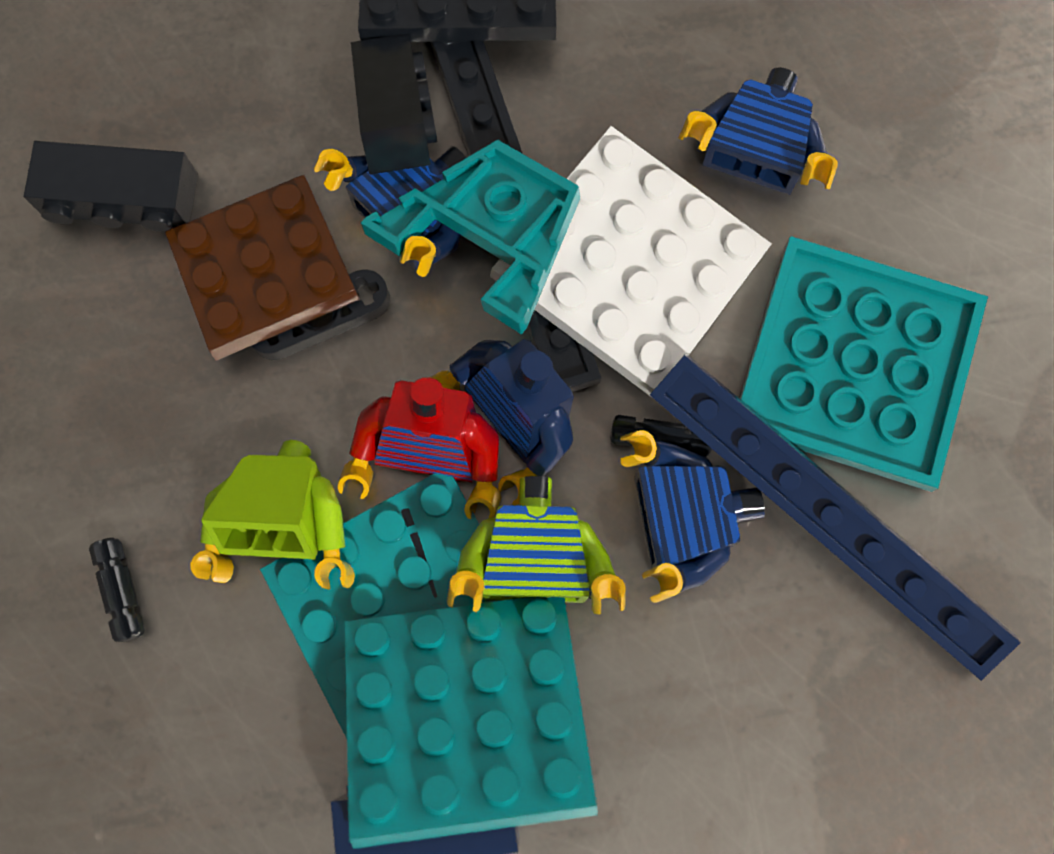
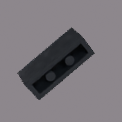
M409 34L351 42L359 128L369 174L431 165L428 144L437 143L438 141L423 53L412 52Z
M34 141L23 197L41 214L43 219L57 224H71L73 219L89 220L107 228H120L122 223L141 224L149 230L165 232L172 229V227H177L191 221L198 173L184 152Z

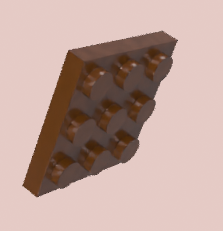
M304 174L165 231L206 345L216 361L360 300Z

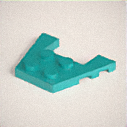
M496 140L443 171V180L422 192L414 188L399 197L401 204L381 216L375 211L362 220L361 225L365 235L399 257L402 254L405 241L409 237L420 236L434 220H437L509 264L510 267L481 298V303L485 312L522 335L528 327L581 198L577 184L505 143Z

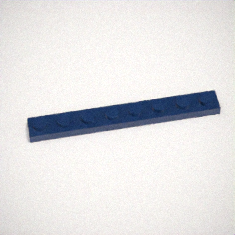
M687 353L684 354L651 392L650 396L979 680L982 681L1021 643L1013 632Z

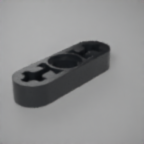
M364 269L350 273L349 277L358 297V289L362 286L367 285L370 291H376L373 293L374 302L372 304L365 305L360 299L347 305L351 313L344 316L342 309L339 308L333 311L332 319L325 326L312 327L304 323L299 325L303 334L297 336L292 328L278 334L279 342L271 346L267 340L252 345L253 349L265 359L280 360L379 318L386 312L390 303V294L384 279L372 270Z

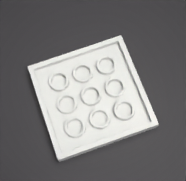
M610 126L567 178L579 186L581 199L537 302L535 311L650 396L651 392L684 354L687 353L689 355L772 243L614 127ZM499 259L492 267L490 277L497 281L510 265Z

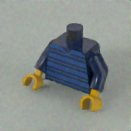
M782 67L773 68L770 71L766 84L754 80H746L738 93H725L702 111L690 112L678 137L682 141L685 137L695 138L700 142L698 149L705 151L707 148L703 166L791 195L801 176L802 170L801 185L807 186L810 179H816L825 185L824 189L830 190L838 167L837 160L827 153L819 123L811 118L812 102L808 98L793 94L798 82L797 75L793 71Z
M451 146L434 162L430 159L431 165L370 175L365 155L346 157L338 150L325 149L320 153L313 170L315 172H329L324 185L330 191L339 189L342 181L349 183L345 187L352 206L365 218L375 211L381 216L401 204L399 197L414 188L422 192L443 180L442 172L464 160L466 156L457 147ZM434 220L420 236H411L405 241L399 261L402 264L407 261L417 270V275L425 277L429 273L432 264L458 249L461 235L441 222Z
M523 339L514 346H511L507 341L483 340L450 364V372L442 370L431 376V378L438 380L443 388L460 390L459 384L466 385L464 390L472 396L475 404L524 464H526L527 467L525 469L503 476L498 483V490L500 492L514 485L517 486L518 497L512 503L515 506L519 504L520 478L527 476L546 477L570 449L573 442V431L569 415L574 396L571 389L553 369V362L550 357L538 351L531 341Z
M644 430L622 435L620 441L630 442L635 454L620 458L621 465L624 467H632L639 464L646 465L645 467H639L634 476L651 569L643 572L642 578L645 579L652 576L658 580L661 588L660 593L650 597L653 603H658L675 596L679 592L704 585L729 561L730 548L740 542L737 522L764 518V501L762 493L757 487L731 491L725 467H714L705 456L675 444L654 440L653 436Z

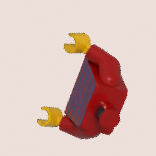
M423 377L415 382L397 381L395 382L391 397H379L361 411L349 452L353 456V460L347 462L342 469L338 481V491L342 494L346 481L355 479L363 485L360 499H364L369 492L373 479V470L368 463L375 460V465L428 475L434 473L454 477L455 480L471 483L475 480L477 481L476 486L473 488L465 504V515L468 519H471L472 511L475 514L477 502H480L489 508V518H494L502 499L500 491L492 485V482L498 479L499 436L497 431L479 413H476L472 396L467 392L443 388L438 380L431 377Z

